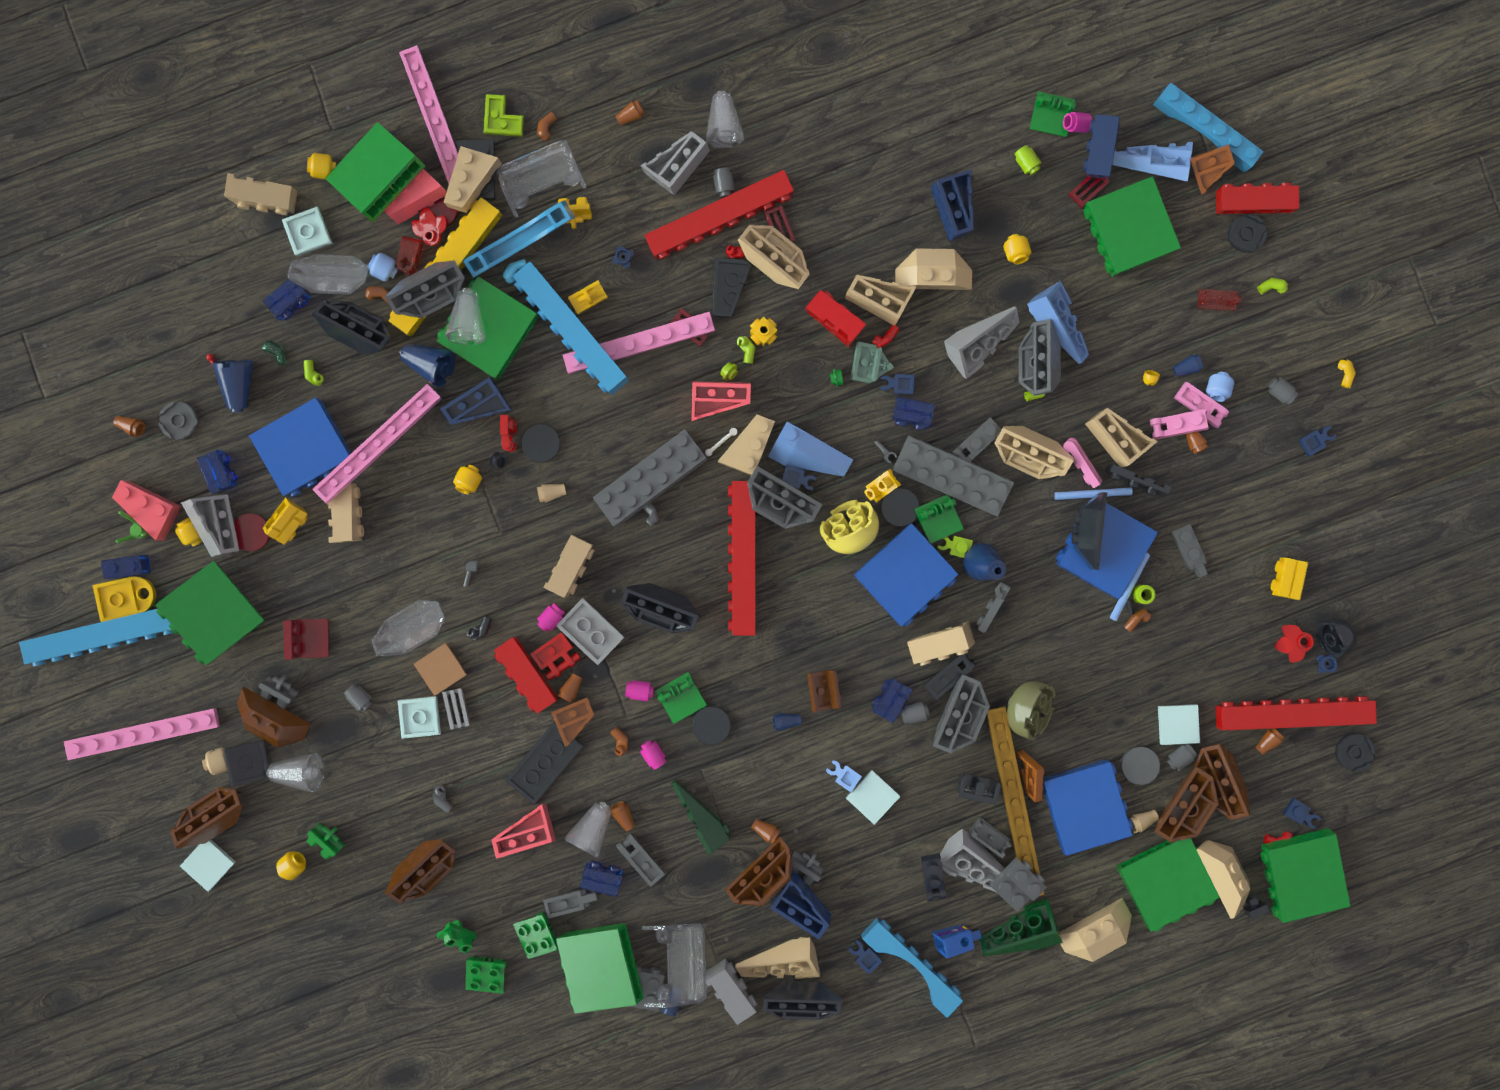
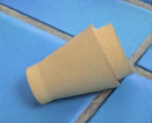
M541 484L540 487H537L540 502L545 501L547 503L566 495L564 484Z
M1152 810L1132 815L1130 818L1133 825L1132 830L1135 833L1143 832L1159 820L1157 812Z

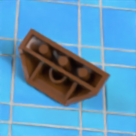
M246 687L242 688L237 705L246 731L277 748L306 738L311 726L309 722Z
M1221 743L1203 747L1194 767H1198L1213 777L1218 799L1216 810L1226 815L1230 820L1250 816L1248 791L1233 754Z
M1195 766L1181 782L1161 813L1154 832L1171 843L1198 837L1218 806L1213 777Z
M218 787L187 807L176 826L170 831L174 846L182 848L205 844L236 824L242 809L238 791L236 789Z
M779 837L725 889L735 904L764 906L791 880V849L782 837Z
M442 839L423 841L395 868L385 894L399 904L405 902V900H412L426 895L453 869L455 848Z

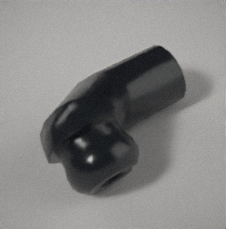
M482 616L480 625L468 629L467 636L472 640L486 636L492 618Z

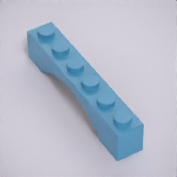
M1171 82L1153 104L1167 116L1184 122L1202 133L1217 147L1229 144L1235 161L1234 165L1244 173L1253 167L1264 152Z
M561 201L523 226L463 260L473 278L479 276L574 219L575 216L566 201Z
M876 918L861 934L862 939L876 952L898 956L916 967L928 984L933 1005L948 1018L963 1002L960 996L961 991L955 985L950 986L946 982L947 978L941 972L936 973L932 969L933 965L927 959L922 960L918 956L919 952L913 946L908 947L904 943L905 939L899 933L894 934L890 930L891 926L885 920L880 921Z

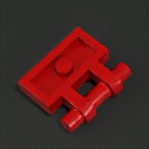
M500 415L502 448L508 452H514L517 448L516 443L513 441L514 433H517V421H514V418L509 415Z
M563 632L530 654L541 670L546 666L550 668L551 671L545 674L549 680L555 676L559 677L562 671L569 666L573 667L576 665L575 662L581 659L577 652L572 656L569 655L568 651L573 646ZM562 656L565 661L556 666L553 661Z

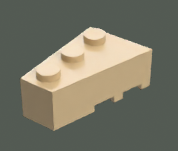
M461 146L444 199L447 207L467 213L471 205L481 194L480 192L486 183L491 180L493 173L502 164L499 158Z
M227 173L224 196L237 204V207L249 210V207H254L257 211L261 212L274 210L277 214L287 215V213H294L297 190L292 186L266 181V183L253 181V178L247 177V180L238 179L234 174Z
M856 275L847 291L845 299L890 324L896 325L916 286L909 287L899 285L896 282L889 283L881 281V279Z
M1108 408L1100 411L1085 423L1118 466L1122 468L1133 463L1158 442L1143 434V431L1140 429H1136L1128 424L1125 419Z
M756 415L718 460V463L752 475L760 462L775 421Z
M350 483L328 504L332 514L329 526L333 527V537H329V543L362 541L364 528L360 523L362 508L358 504L360 489L357 487V484Z
M571 535L556 567L554 566L552 570L553 574L549 582L545 583L543 588L564 598L569 597L570 594L573 595L578 587V584H576L578 577L582 578L586 567H584L586 560H591L595 550L592 549L594 545Z
M967 621L960 626L945 628L946 630L910 639L907 643L913 663L926 665L931 663V659L938 658L940 661L949 658V654L956 653L958 656L968 653V649L975 644L969 622Z

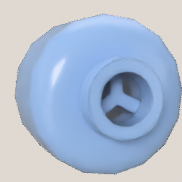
M378 253L377 256L373 255L368 265L370 275L384 282L388 281L390 277L394 278L398 270L395 267V259L383 253Z
M1218 372L1210 376L1206 389L1207 395L1216 402H1223L1230 398L1234 387L1233 378L1226 372Z

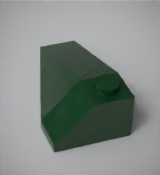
M673 780L672 786L683 807L688 808L687 814L690 821L698 826L696 827V833L708 855L712 854L730 840L729 834L731 831L726 823L723 824L712 811L678 780Z
M1044 899L1024 907L1025 910L1009 917V921L1003 925L996 926L981 936L980 942L983 955L992 956L1042 949L1063 943L1049 900Z

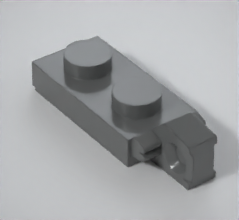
M1187 524L1172 531L1171 534L1186 567H1189L1190 571L1194 569L1197 577L1207 575L1208 573L1204 564H1207L1206 558L1191 525Z
M1002 582L994 589L996 597L989 600L986 606L988 609L985 616L981 615L976 623L979 626L977 630L981 633L986 632L1010 590V587Z
M578 889L544 898L543 902L547 917L553 918L584 910L590 906L589 902L596 901L599 897L597 890L586 892V889Z

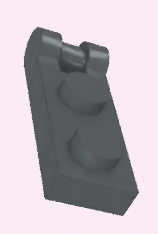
M990 417L951 453L971 462L998 437L1002 429ZM965 448L970 453L967 457L962 452Z
M630 833L626 836V840L620 841L616 846L651 887L665 875V872L640 844L634 834ZM630 845H633L635 848L632 852L627 849Z

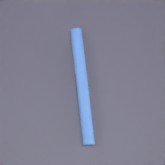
M1132 488L1055 492L1054 497L1055 500L1093 498L1101 492H1108L1107 497L1132 495Z
M1148 553L1143 557L1118 600L1110 619L1117 621L1150 557Z

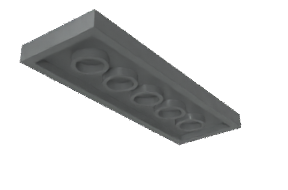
M684 429L596 494L593 499L613 527L617 528L708 459Z
M908 435L893 467V471L997 517L1014 484L1013 480L911 435Z

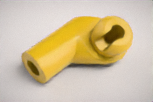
M1342 359L1338 363V368L1344 370L1345 373L1341 386L1351 388L1356 374L1350 360L1347 359L1345 361Z

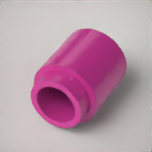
M1070 112L1064 116L1063 127L1069 132L1087 133L1090 130L1091 120L1093 119L1089 113Z
M553 603L537 618L539 621L537 625L545 632L547 630L552 631L564 618L565 611L556 603Z
M627 681L625 697H630L632 700L648 701L649 698H653L654 687L651 686V682Z
M649 740L641 745L640 753L649 767L652 766L653 770L666 763L665 755L656 741L651 742Z

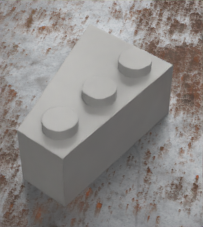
M692 131L673 143L672 147L663 153H658L654 159L641 165L647 176L673 195L678 192L710 151L707 143Z
M725 958L706 971L705 982L708 986H713L716 991L714 993L717 999L720 998L725 1005L724 1008L738 1025L757 1013L756 1005L758 1003L752 994L749 996L747 993V986L742 978L738 979L735 974L737 972L732 962L728 963Z

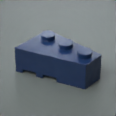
M1096 114L1095 120H1091L1090 132H1093L1092 140L1088 139L1086 151L1090 152L1089 159H1085L1083 167L1087 177L1110 179L1115 146L1117 144V134L1120 127L1119 116Z
M972 169L937 180L930 187L949 241L967 236L974 230L973 206L971 203Z
M492 377L487 378L440 408L451 425L512 410Z
M794 869L791 871V880L775 894L770 909L817 939L821 938L830 925L832 914Z

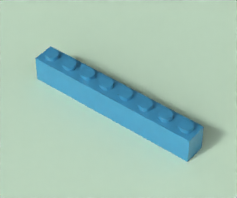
M531 262L527 263L513 275V278L516 280L514 285L521 293L523 291L527 293V301L533 307L537 305L540 309L537 313L544 321L548 319L552 323L549 327L556 335L559 333L564 338L562 343L568 350L572 348L576 352L573 356L580 364L583 362L588 367L586 372L592 379L596 377L600 381L597 385L604 393L608 391L613 395L629 382L624 373Z
M158 609L21 641L19 645L24 664L32 663L34 667L45 664V660L51 659L52 662L64 660L63 656L70 654V658L83 655L82 651L88 650L89 653L101 651L102 646L107 645L109 649L120 646L119 642L126 641V644L139 642L138 638L145 637V640L156 638V633L163 632L164 635H168L174 632L169 628L171 623L166 618L163 620L156 612Z

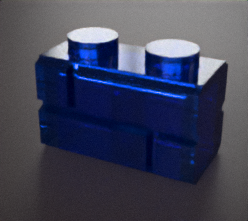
M291 276L266 297L263 303L277 319L283 321L290 319L294 315L293 311L298 307L302 308L307 305L311 295L296 278Z
M896 397L891 421H895V425L906 427L907 424L914 425V429L925 431V428L931 427L935 404Z
M214 450L196 458L211 494L217 495L237 487L236 481L238 478L235 471L230 469L228 463L231 461L226 452Z
M148 555L101 560L104 580L151 574Z
M891 677L890 680H885L881 687V690H883L881 696H876L871 706L874 707L872 710L874 713L894 723L910 696L912 689Z
M591 860L590 863L587 862L584 867L580 888L617 897L624 871H621L620 867L615 865L605 867L601 866L602 863Z

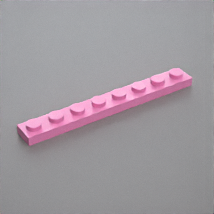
M414 46L399 53L449 184L458 157V151L419 47Z
M707 312L599 345L615 361L714 332L715 328L711 314ZM575 351L563 355L568 374L588 368L584 362L580 364L573 356L576 354Z
M428 384L425 385L312 490L328 505L441 400V397Z
M213 708L64 741L67 759L71 760L220 727L217 709Z

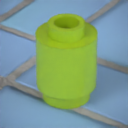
M1028 145L1020 148L1014 154L1016 156L1015 160L1025 174L1030 173V175H1033L1041 169L1039 166L1042 162Z
M1137 585L1131 592L1132 599L1139 604H1150L1155 599V591L1149 585Z

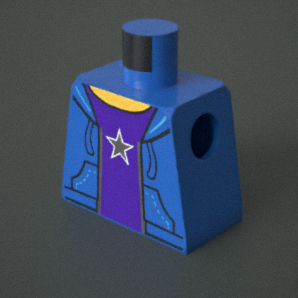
M964 925L932 931L936 950L947 959L973 950V941L981 939V933L978 928L968 929Z

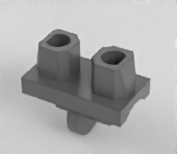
M269 675L259 685V688L262 689L260 696L268 700L273 696L277 697L278 701L276 704L283 709L298 697L299 691L291 688L292 685L287 683L289 677L283 675L281 678Z
M794 850L791 855V871L794 869L796 873L798 871L803 872L802 880L808 885H811L814 881L818 882L821 879L823 868L819 866L820 862L815 860L817 854L812 852L809 856L804 852L801 855Z

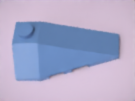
M1060 281L1036 295L1027 305L1037 322L1047 319L1052 320L1060 345L1080 364L1087 358L1089 353L1082 333L1076 329L1077 318L1076 315L1071 314L1069 305L1072 304Z
M786 422L768 456L784 466L788 465L843 477L853 461L850 457L789 422Z

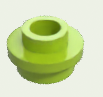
M729 362L723 367L720 374L725 381L735 378L738 373L737 365Z

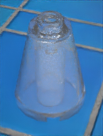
M718 91L712 97L706 142L707 144L710 142L711 146L715 148H731L733 143L737 142V145L744 141V132L731 94L726 91Z
M463 288L462 291L457 293L445 337H448V340L451 342L468 345L469 341H475L474 344H479L485 340L478 295L473 289Z
M314 753L274 762L267 769V777L271 782L307 792L318 791L324 780V775H321V768H324V762L319 754Z
M601 801L599 804L595 803L569 831L564 840L598 858L612 813L609 811L610 806Z

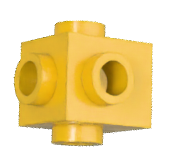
M763 317L761 320L757 318L750 325L752 328L750 330L752 335L750 338L757 345L761 344L763 347L767 343L770 345L777 338V325L770 318L766 319ZM766 327L768 331L761 333L760 329Z

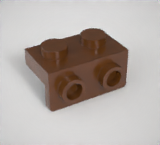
M836 670L808 673L807 678L812 712L840 709L842 698L839 693V677Z

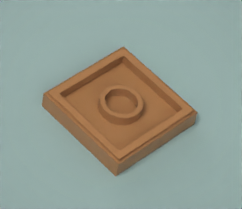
M447 643L414 663V666L434 696L468 675Z

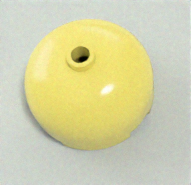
M852 500L830 511L833 516L829 517L826 521H822L820 526V533L832 550L841 554H853L865 549L874 541L879 530V520L869 502L862 503ZM847 510V515L850 518L849 524L844 515L839 513L840 511Z

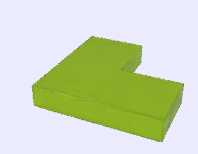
M486 94L484 134L523 137L524 117L505 115L506 96Z

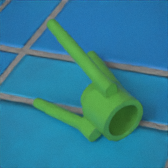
M122 511L118 512L121 516L133 522V525L130 528V535L117 539L116 543L150 536L130 515Z

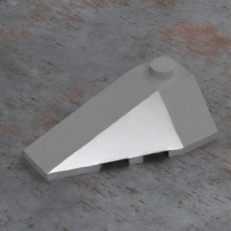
M1009 308L961 329L944 341L948 357L965 379L981 369L985 364L983 362L989 354L993 355L996 351V345L1001 340H1005L1020 323L1017 308Z
M961 829L948 839L940 853L943 870L951 876L956 877L959 875L966 878V881L970 883L975 881L983 884L984 888L996 892L989 884L1004 870V867L978 840L973 838L964 829Z

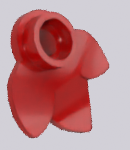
M425 207L421 211L419 220L412 221V229L416 236L423 238L424 243L429 246H435L441 241V233L445 231L447 226L446 216L436 217L429 207Z
M1295 625L1282 626L1284 636L1276 642L1275 649L1282 653H1289V661L1291 663L1301 661L1306 651L1313 647L1314 639L1312 635L1302 632ZM1302 638L1306 640L1304 645L1300 642Z

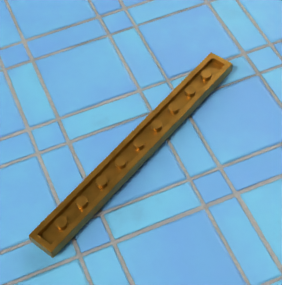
M1006 707L989 709L987 720L1015 856L1021 862L1025 860L1032 867L1030 871L1034 875L1037 872L1040 874Z

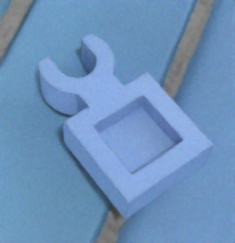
M833 760L832 763L836 765V770L832 772L827 769V773L837 775L836 782L852 792L862 776L847 765L844 769H841L840 764Z

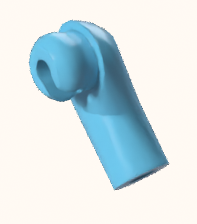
M525 259L508 264L503 273V278H505L507 283L515 282L513 275L527 264Z

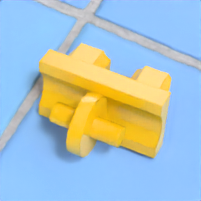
M578 197L576 205H570L569 199L566 198L558 200V203L566 201L575 216L574 219L567 222L571 223L572 229L576 228V223L592 219L590 205L586 197Z
M597 280L568 298L579 315L608 297Z
M889 469L866 486L867 490L864 492L870 501L874 499L875 502H878L901 484L893 476L892 470Z

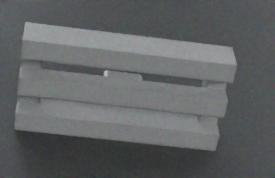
M458 688L442 692L450 730L469 726L470 720L463 689ZM455 693L459 695L464 718L463 723L461 722ZM449 694H451L457 724L454 722Z

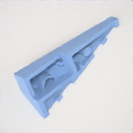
M1187 142L1186 146H1176L1175 143H1171L1169 147L1148 145L1127 147L1126 151L1116 152L1115 150L1113 165L1188 181L1193 142Z

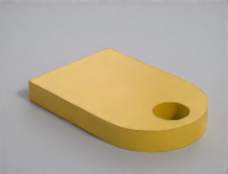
M134 576L92 585L101 622L149 611L156 601V590L153 584L144 577ZM143 588L149 591V596L146 599L141 596Z

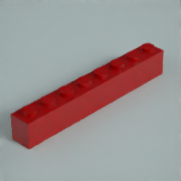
M782 170L644 236L655 260L658 258L662 260L669 257V253L675 250L679 252L686 249L687 245L692 242L696 244L703 241L704 237L709 234L713 236L720 233L722 228L729 226V228L736 226L740 223L739 220L743 218H753L757 215L756 212L767 211L772 209L774 204L778 202L785 203L789 201L791 196H793L794 190L785 171Z
M732 481V485H728V497H732V505H728V516H732V524H728V535H732V543H728V554H732V562H728V574H732V581H728V593H732V600H728V612H732V620H728V631H732V635H755V511L752 510L748 481Z
M1356 696V699L1349 700V697H1337V700L1320 697L1317 698L1318 701H1311L1310 698H1299L1298 702H1291V699H1279V703H1272V700H1260L1258 704H1253V701H1241V704L1226 701L1222 702V705H1215L1216 728L1220 730L1377 724L1376 701L1368 699V696Z

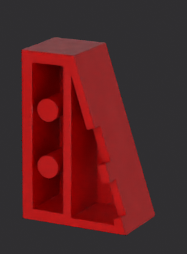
M820 290L806 306L805 311L849 347L864 330L866 324L849 312L843 304L833 300L834 297L829 292Z

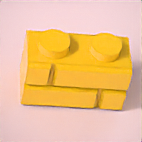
M285 498L262 529L265 534L285 545L287 541H291L295 537V531L299 525L305 524L308 514L303 507Z
M1280 558V561H1277L1275 565L1276 579L1271 583L1272 595L1300 600L1308 562Z

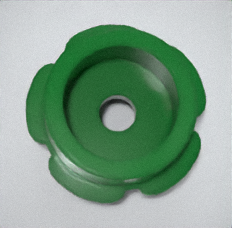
M833 369L834 373H830L832 385L836 384V387L844 385L841 369Z

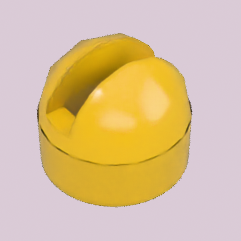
M1145 370L1143 381L1146 385L1153 386L1158 382L1160 374L1152 370Z

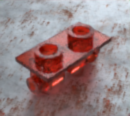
M1198 289L1197 309L1236 311V303H1240V296H1237V291Z

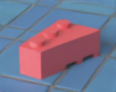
M422 169L384 212L399 225L418 214L419 210L426 206L434 205V202L442 197L445 198L447 191L430 174Z
M693 381L692 421L750 404L751 383Z
M121 480L112 497L156 541H165L182 507L131 481Z
M541 804L531 813L492 839L496 859L556 841L547 805Z

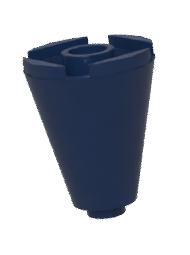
M410 343L403 346L400 350L401 361L436 387L445 385L448 382L445 380L446 377L453 374L456 357L452 355L453 352L450 350Z
M253 360L213 362V369L227 409H231V412H243V408H247Z
M975 544L964 555V570L974 580H998L1006 573V566L999 552L990 544Z

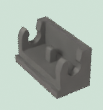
M981 817L976 820L968 831L973 838L1002 859L1006 855V848L1011 847V839Z

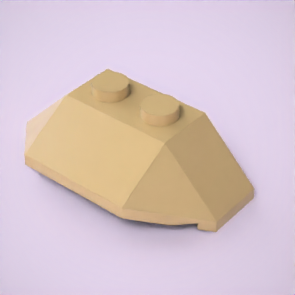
M749 225L738 239L746 259L777 284L799 289L808 277L809 270L807 269L802 250L773 226Z
M915 249L895 269V282L909 287L916 286V289L972 290V269L955 249Z
M1003 426L995 441V445L1005 464L1038 479L1065 476L1074 461V458L1057 441L1024 426Z
M1206 840L1196 850L1230 918H1235L1243 909L1249 894V880L1232 847Z
M1121 898L1062 930L1060 933L1063 943H1060L1064 952L1094 962L1125 945L1132 915L1124 900Z

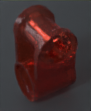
M407 236L401 238L396 264L405 275H413L417 271L419 259L423 251V240ZM408 261H409L410 266L407 265L406 268H405L403 265H404V264H408Z

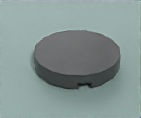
M171 402L165 405L159 414V427L169 438L176 440L187 439L197 430L199 424L198 414L187 403Z
M1136 746L1124 753L1121 758L1120 767L1127 780L1134 784L1144 785L1152 782L1157 777L1160 762L1154 751L1147 747Z

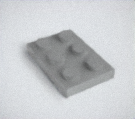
M584 598L556 625L597 665L624 638Z

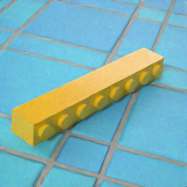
M483 198L476 200L471 205L469 214L462 217L459 222L460 226L456 231L450 233L447 238L448 242L444 247L441 246L438 249L436 258L433 262H429L426 267L437 262L455 260L459 269L462 270L465 266L463 260L476 252L503 215ZM392 311L390 313L391 318L388 321L412 337L427 316L417 318L402 314L398 315Z

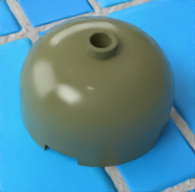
M1028 681L1015 690L1008 702L1007 719L1011 729L1016 734L1032 741L1036 739L1038 733L1042 735L1054 709L1051 707L1052 698L1056 696L1054 687L1039 681ZM1039 713L1044 714L1045 717H1040Z

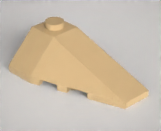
M799 937L798 939L787 941L736 964V969L741 977L764 978L767 974L775 975L777 978H784V975H795V979L820 977L816 950L810 937Z

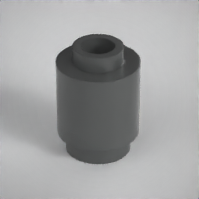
M729 168L716 169L714 171L715 175H713L716 195L724 198L735 192L732 172H730Z
M1282 377L1274 378L1268 384V392L1282 403L1290 404L1298 395L1296 388Z
M353 684L344 693L346 700L358 712L361 710L365 712L373 704L371 702L373 698L360 685Z
M922 702L904 706V709H900L904 724L909 723L911 725L927 720L926 716H930L927 704L923 705Z
M1189 744L1182 745L1168 755L1169 760L1167 763L1174 771L1176 769L1181 771L1195 761L1194 758L1197 757V754Z

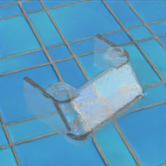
M566 140L555 142L503 164L496 171L504 196L515 218L518 217L516 208L525 207L529 201V195L562 181L565 185L575 186L580 182L583 189L587 188Z
M700 923L642 926V930H656L657 941L660 944H667L668 984H663L659 987L657 993L658 1001L644 1003V1007L668 1008L702 1003L707 993L705 982V934L703 926Z

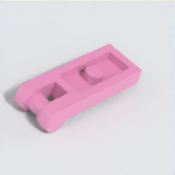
M1184 382L1174 399L1192 411L1205 409L1207 421L1215 428H1219L1222 424L1221 420L1229 413L1226 408L1188 382ZM1213 410L1217 412L1215 417L1211 415Z
M1205 409L1150 420V425L1154 430L1152 435L1155 440L1208 429ZM1167 424L1168 430L1162 431L1161 425Z
M1069 438L1064 444V449L1067 452H1071L1074 457L1073 462L1078 469L1081 468L1084 473L1083 478L1088 485L1091 484L1093 488L1097 487L1102 482L1101 477L1075 438Z

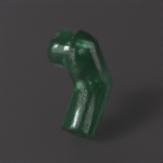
M266 341L262 344V350L265 353L268 352L275 355L277 365L287 363L281 345L273 341Z

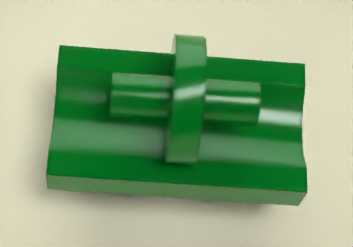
M319 822L307 833L309 837L306 842L311 847H315L317 844L323 849L320 853L325 859L331 856L334 857L345 846L339 840L340 838L335 835L338 830L336 827L330 830Z
M455 920L453 923L448 922L446 927L437 933V938L443 940L445 946H458L462 953H467L472 948V941L477 938L475 932L463 928L462 922Z

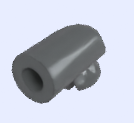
M650 502L643 509L649 514L645 521L650 526H654L655 523H658L659 517L655 507Z
M436 786L433 790V801L438 807L448 813L453 805L446 800L444 786Z

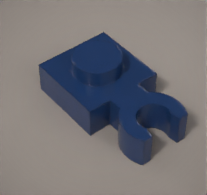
M895 374L894 379H891L889 376L881 377V380L888 382V386H881L880 390L887 391L890 388H894L893 394L913 395L914 375Z
M1331 426L1322 428L1320 433L1318 430H1314L1298 440L1307 456H1311L1327 447L1324 441H1331L1337 437L1336 435L1327 436V431L1332 428Z
M786 465L782 481L796 489H799L802 484L807 490H813V487L808 486L807 482L809 479L816 480L817 478L815 476L804 477V470Z
M1295 798L1290 800L1282 813L1300 825L1305 822L1312 829L1316 827L1311 824V820L1313 818L1321 819L1320 816L1309 813L1311 808Z
M856 939L855 942L859 945L858 949H853L849 946V952L853 955H858L855 961L869 975L883 961L869 946L864 950L862 942Z

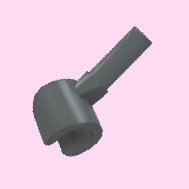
M879 440L874 442L884 454L886 462L891 463L888 460L890 454L897 459L896 453L888 451Z
M469 561L466 564L467 572L463 586L468 587L471 572L478 571V561Z

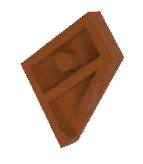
M1229 144L1190 158L1201 194L1205 193L1225 171L1235 164Z
M588 698L551 712L565 747L572 742L594 716Z
M1024 750L1018 751L1017 758L1022 760L1024 768L1020 769L1024 791L1035 803L1042 801L1044 769Z

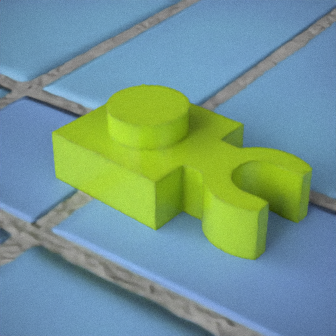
M953 536V540L950 541L948 537L942 538L946 542L945 546H937L939 550L950 549L949 555L964 558L965 553L971 549L973 540Z

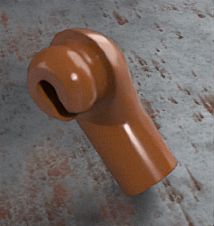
M552 112L538 122L537 135L543 141L550 138L551 135L548 132V128L557 120Z
M370 286L366 289L365 297L368 300L381 297L387 302L385 296L389 291L383 286Z
M1140 609L1124 625L1125 629L1132 632L1141 619L1147 622L1151 618V614L1146 609Z
M616 726L610 734L617 740L615 753L618 756H622L628 750L629 740Z

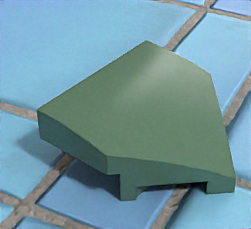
M857 342L850 380L871 383L894 368L882 352L881 347L877 348V345Z

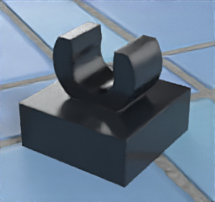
M1253 895L1247 897L1248 906L1243 907V910L1249 918L1255 919L1270 912L1267 905L1261 900L1258 901Z

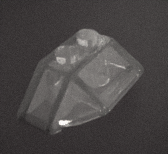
M315 254L304 257L299 261H291L287 278L311 293L350 295L365 283L369 267L355 256Z
M418 600L387 618L378 629L376 636H373L371 639L376 655H405L437 636L445 619L439 602Z

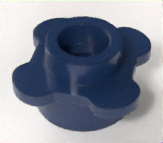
M618 246L612 261L616 265L621 264L624 268H628L631 265L630 260L634 257V252Z
M1332 654L1317 656L1319 673L1336 672L1337 661L1336 658L1331 657Z

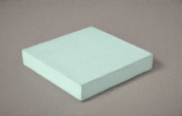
M318 206L282 219L293 252L297 257L333 244Z
M437 696L398 700L402 739L441 734Z
M1197 704L1158 706L1161 745L1200 743Z
M871 770L850 792L846 799L875 825L900 798V795Z
M210 840L205 844H199L180 867L209 892L236 862L215 842Z

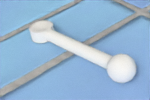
M731 428L730 433L711 449L705 451V455L711 456L712 452L722 443L737 434V429Z

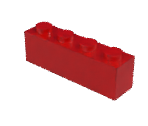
M1249 183L1243 184L1241 187H1234V184H1225L1216 191V214L1293 213L1299 209V185L1292 186V183H1282L1280 186H1273L1272 183L1253 186V184Z
M516 636L494 650L496 660L499 664L503 663L507 669L505 673L510 680L514 679L517 684V691L521 696L525 695L528 700L527 705L532 712L536 711L538 714L559 699Z

